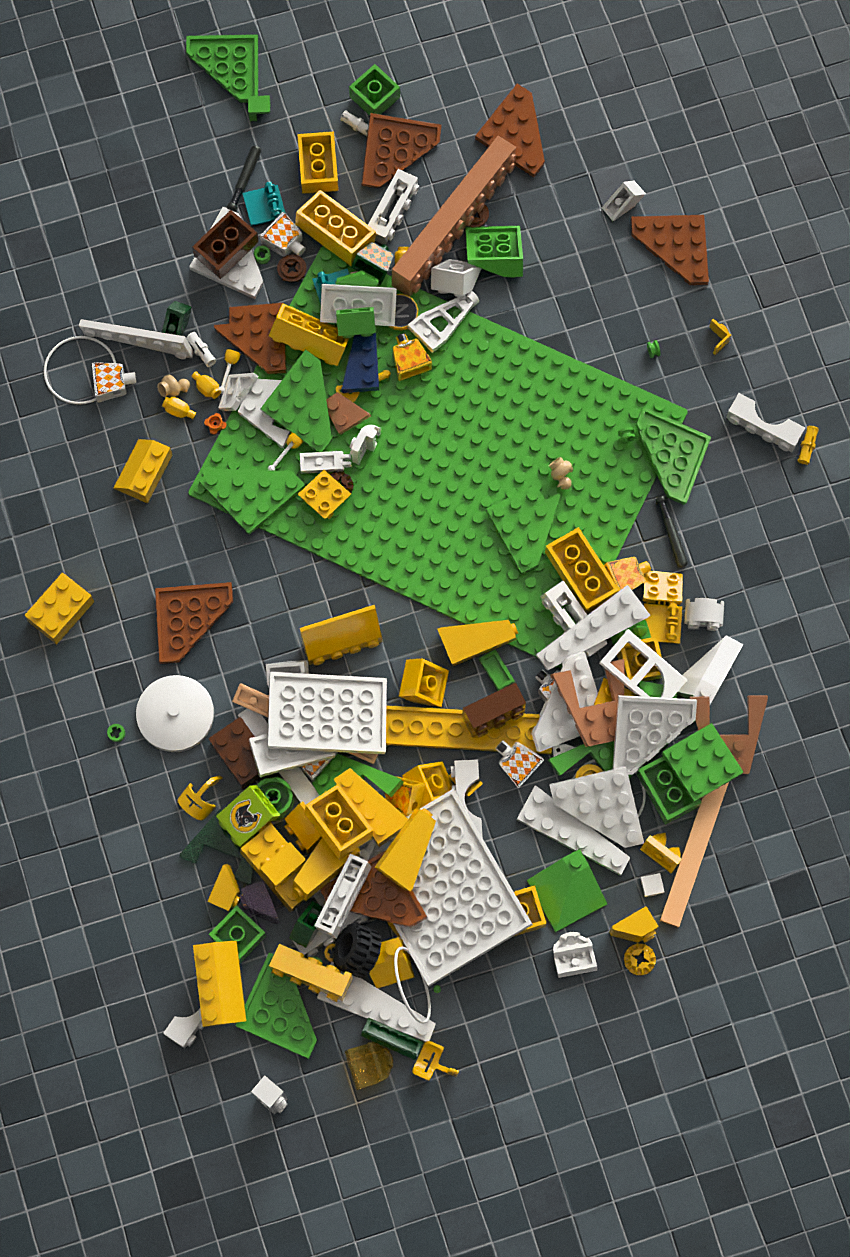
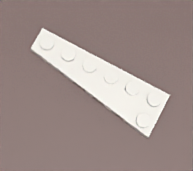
M82 319L79 323L80 329L88 337L96 336L106 340L174 354L179 359L193 358L194 351L185 336Z
M627 585L537 653L536 656L546 670H549L563 663L566 657L583 652L651 615Z
M534 786L517 821L573 851L580 849L584 857L621 876L630 857L590 826L554 805L553 798L537 786Z
M352 976L353 980L343 1001L338 1000L334 1002L326 998L327 994L321 991L317 996L318 1000L368 1019L369 1017L424 1042L430 1041L436 1025L431 1020L424 1024L419 1023L410 1014L406 1005L355 976ZM412 1010L420 1020L424 1021L426 1017Z

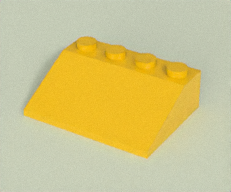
M375 605L300 628L302 644L309 665H320L325 662L324 660L330 658L332 660L343 657V654L349 652L350 654L360 652L362 648H374L382 642Z

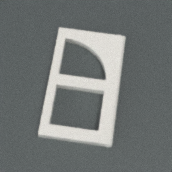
M629 629L625 631L624 635L599 663L634 694L640 697H650L637 685L654 665L660 671L663 679L661 698H673L684 683L687 682L684 676ZM627 642L648 659L631 680L610 663Z

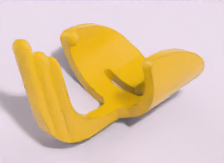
M222 776L210 778L197 794L193 792V785L190 783L179 796V805L197 820L207 818L216 808V805L203 801L201 796L209 787L216 785L219 780L223 779ZM188 796H189L196 804H198L200 807H202V809L199 808V807H198L197 805H195V804H192V806L190 807V804L192 803V801L188 798Z
M426 1041L412 1069V1073L429 1081L436 1069L455 1077L458 1076L459 1070L449 1069L440 1065L439 1059L444 1047L434 1042ZM435 1053L428 1071L425 1072L428 1063L423 1060L426 1059L430 1061L432 1054Z

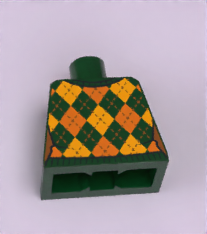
M370 242L356 254L351 268L356 271L363 270L378 278V283L381 285L394 255L389 252V248L385 244L379 246Z

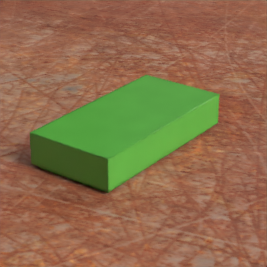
M496 649L479 658V662L497 691L515 683Z

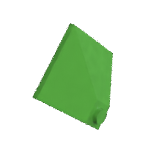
M520 226L465 227L468 264L503 277H523Z
M580 849L565 856L527 880L530 887L535 885L541 907L555 933L607 905L592 870Z

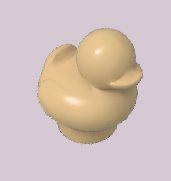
M169 374L162 378L157 388L163 397H176L180 394V391L188 392L190 382L187 379H180L177 382Z
M559 457L549 465L551 477L554 480H559L557 487L567 490L571 487L572 483L565 476L573 471V467L569 461H564Z

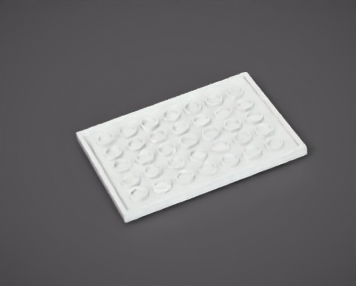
M454 789L420 808L421 810L425 808L433 814L432 818L436 820L412 889L428 918L411 928L394 924L429 987L533 925ZM395 837L381 847L376 845L371 858L387 850ZM370 840L361 845L360 848L367 850Z

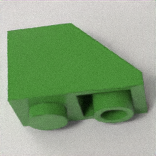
M363 270L339 277L335 281V285L376 287L378 284V278Z

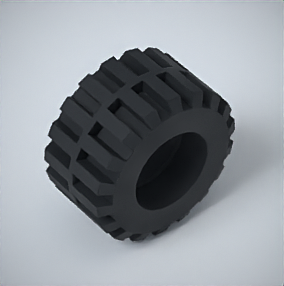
M355 922L348 924L336 941L333 952L334 966L344 973L346 971L358 978L368 975L374 968L380 954L381 936L379 932Z

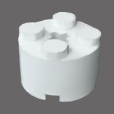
M695 598V602H690V599H686L684 623L688 625V629L698 630L699 626L707 627L709 631H718V628L723 626L724 601L718 604L716 599Z

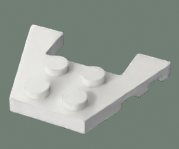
M257 379L242 401L238 414L284 449L290 431L274 426L275 420L260 410L282 380Z

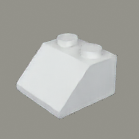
M448 259L431 268V289L438 290V293L441 294L453 293L454 296L463 297L473 290L481 268L468 264V262Z

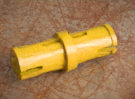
M807 426L804 440L801 441L802 448L798 462L804 465L810 463L812 451L816 447L815 440L819 429L815 426Z

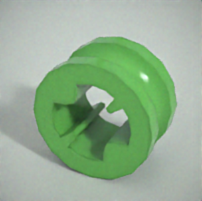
M263 245L256 247L254 257L257 263L266 264L270 261L271 255L268 247ZM260 252L265 254L264 258H261Z
M654 340L653 343L647 342L650 358H654V355L660 356L661 352L657 340Z
M634 428L619 430L617 432L618 436H620L619 442L627 443L635 440Z
M112 724L107 730V735L113 742H120L125 737V730L119 724ZM117 728V730L121 729L122 731L119 733L120 737L116 738L115 735L113 737L111 736V734L114 733L113 729Z

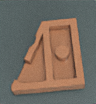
M338 392L326 399L328 414L336 430L341 435L371 417L370 413Z

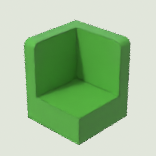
M270 95L248 96L250 121H257V114L270 113Z

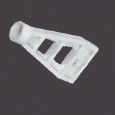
M471 291L463 297H457L422 313L410 322L407 328L433 353L447 342L469 311L479 303V298ZM454 306L461 311L455 319L446 312ZM442 316L448 322L446 328L441 332L430 323L432 319Z

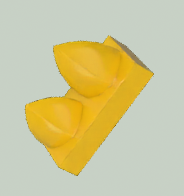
M666 833L650 835L640 850L672 873L682 860L680 858V848L672 847L668 849L665 847Z

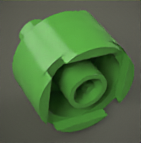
M279 777L261 780L257 786L271 802L270 797L277 796V801L273 800L271 804L281 816L275 821L284 818L290 813L294 804L290 785Z

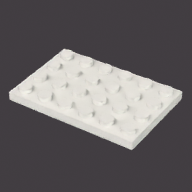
M270 672L267 748L385 754L387 678Z

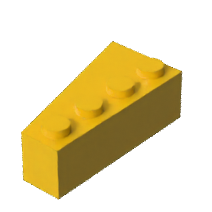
M351 768L334 778V783L340 785L373 829L372 838L378 847H381L398 835L407 822V817Z
M281 944L278 945L269 964L270 969H272L271 973L279 977H283V975L290 977V981L299 986L303 983L309 986L308 990L319 994L321 991L327 994L326 998L334 1002L344 1000L353 980L351 973L345 971L343 975L340 970L332 965H326L325 967L322 965V962L315 958L308 957L307 959L304 957V954Z

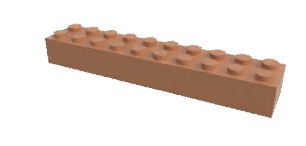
M500 136L496 137L392 268V286L394 288H397V290L409 297L419 291L422 281L424 279L427 280L431 275V268L440 264L444 253H448L451 250L455 239L458 240L462 236L466 225L470 226L473 222V216L477 212H481L484 202L492 198L496 187H500L507 173L510 174L514 170V161L517 156L515 155L516 146Z

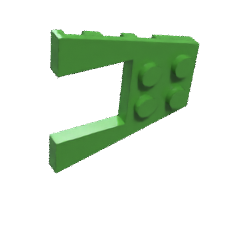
M614 741L589 747L583 744L547 761L560 776L590 753L603 771L612 770Z
M337 754L312 782L318 794L322 795L336 786L334 778L351 768L362 779L368 778L390 797L404 783L398 777Z

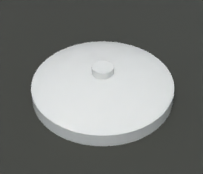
M173 675L156 680L144 690L137 704L136 719L140 732L151 745L167 752H182L192 749L206 738L213 725L214 707L210 695L200 683L189 677Z

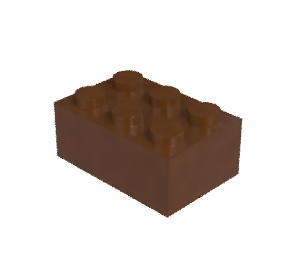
M230 210L192 246L194 257L221 279L259 242L258 233Z
M515 682L463 707L462 718L472 737H482L491 728L495 727V729L504 726L505 722L510 719L514 721L521 718L523 713H525L526 701Z
M240 716L208 739L213 749L242 790H244L261 777L259 776L249 744V738L255 736Z

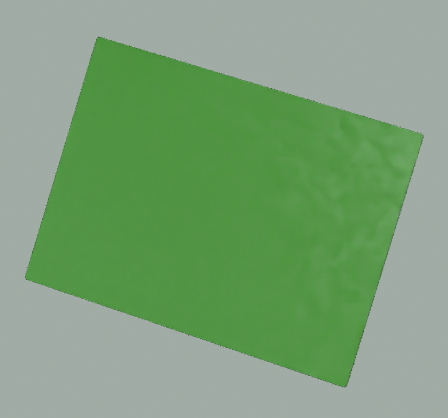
M321 247L289 306L320 319L321 304L312 279L317 278V274L322 271L325 274H330L348 269L350 274L356 270L326 247ZM386 274L382 284L378 283L376 287L394 288L392 286V276ZM421 289L410 296L417 304L418 316L447 302ZM396 290V294H403L399 290ZM456 306L446 311L453 319L461 313ZM470 311L447 342L433 353L419 340L432 361V370L399 381L393 357V347L398 345L396 337L400 334H406L409 341L418 338L409 329L400 331L393 330L390 326L376 325L378 374L383 372V370H389L391 375L389 378L379 381V391L360 392L357 400L354 402L360 408L370 413L371 417L341 435L336 430L329 416L332 440L323 451H343V454H350L351 441L353 438H357L363 427L375 425L381 428V434L375 436L377 446L374 452L367 449L359 465L352 462V455L351 460H345L350 461L352 465L351 467L344 468V472L350 475L354 487L351 495L333 511L334 515L330 519H324L297 494L258 528L465 625L509 620L510 624H515L519 634L515 635L517 640L508 643V645L537 658V653L564 634L563 628L555 623L553 614L544 607L540 597L563 581L545 554L546 545L579 527L603 565L607 562L616 561L657 477L656 471L635 427L640 411L645 407L682 424L687 415V409ZM442 316L430 321L439 332L443 331L448 325V322ZM329 323L337 327V323ZM354 337L349 338L338 366L329 365L324 360L319 359L321 361L326 399L336 394L335 389L337 386L343 385ZM286 344V372L288 373L303 351L294 350ZM258 365L253 372L259 376L258 379L282 380L287 374H267ZM240 406L236 411L231 412L226 421V428L220 432L189 489L191 497L225 513L227 512L204 489L198 480L212 468L268 470V467L273 465L288 446L286 443L284 449L279 447L276 442L265 436L261 430L255 428L238 414ZM274 421V426L287 430L279 423ZM624 428H634L633 434H635L636 439L631 442L621 443L619 442L620 436H618L617 432ZM303 442L298 448L290 449L275 467V471H293L306 487L320 473L301 474L300 453H314L316 451ZM559 457L564 461H569L573 467V471L565 476L572 483L571 487L567 490L557 487L559 480H554L551 477L549 465ZM536 484L545 500L558 493L561 496L539 566L521 575L490 520L486 508ZM565 604V605L561 606L562 609L564 608V609L566 610V612L569 614V616L571 617V619L573 620V622H574L575 624H577V623L575 622V620L573 619V617H572V616L570 615V613L568 612V610L566 609L565 606H567V605ZM561 663V664H559V665H557V666H555V667L561 669L563 666H562V663Z

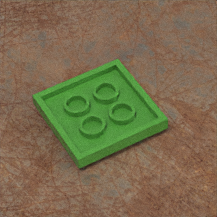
M712 723L662 752L663 757L693 803L744 773Z

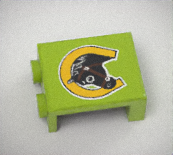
M257 785L246 788L216 817L219 820L220 826L231 835L232 842L242 847L269 821H275L281 815Z

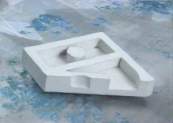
M255 373L229 375L218 408L223 412L236 411L259 376Z

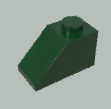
M174 301L167 308L162 333L183 336L189 322L192 307Z
M312 901L296 921L289 939L307 948L318 932L314 925L323 907Z

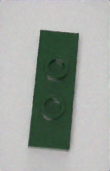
M369 1017L360 1035L413 1060H416L423 1044L422 1041Z

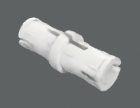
M345 110L342 114L344 116H341L340 120L353 127L354 131H359L367 136L368 124L363 122L364 119L357 118Z
M196 332L190 333L186 339L194 348V353L200 356L207 367L214 365L217 360L208 350V345L201 341Z

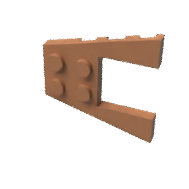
M624 659L610 662L624 674ZM605 669L612 701L580 708L571 670L551 674L550 676L554 679L558 687L557 690L560 696L563 697L567 710L572 715L585 746L589 747L615 741L618 695L624 696V684Z
M767 695L747 696L748 734L720 735L743 770V774L750 773L768 700ZM709 696L689 697V699L697 700L695 721L698 731L710 724Z

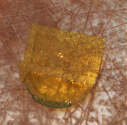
M368 1042L365 1045L345 1051L357 1090L382 1082L388 1078L393 1068V1058L390 1051L376 1042Z

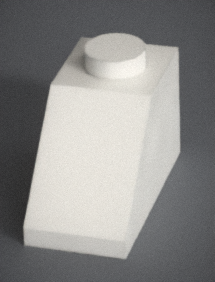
M635 181L623 182L603 205L602 209L612 221H615L635 207L643 198L645 192Z

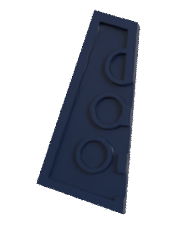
M372 333L371 336L363 337L361 334L354 335L342 385V393L379 391L376 333Z

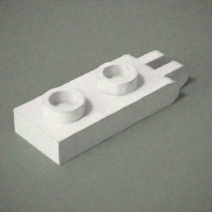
M343 451L300 453L301 474L321 473L323 470L326 472L344 471V468L352 466L350 461H345L351 460V455L343 454Z

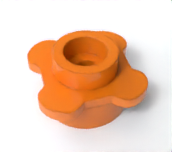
M218 413L211 415L204 421L205 426L209 427L210 433L213 435L227 426Z

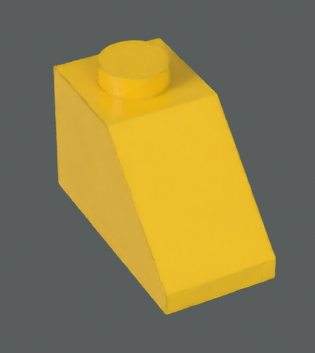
M224 864L207 901L227 911L232 910L236 905L238 906L241 899L239 897L240 889L230 865Z

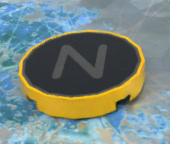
M396 294L395 326H390V328L402 331L408 329V324L418 317V307L411 297Z

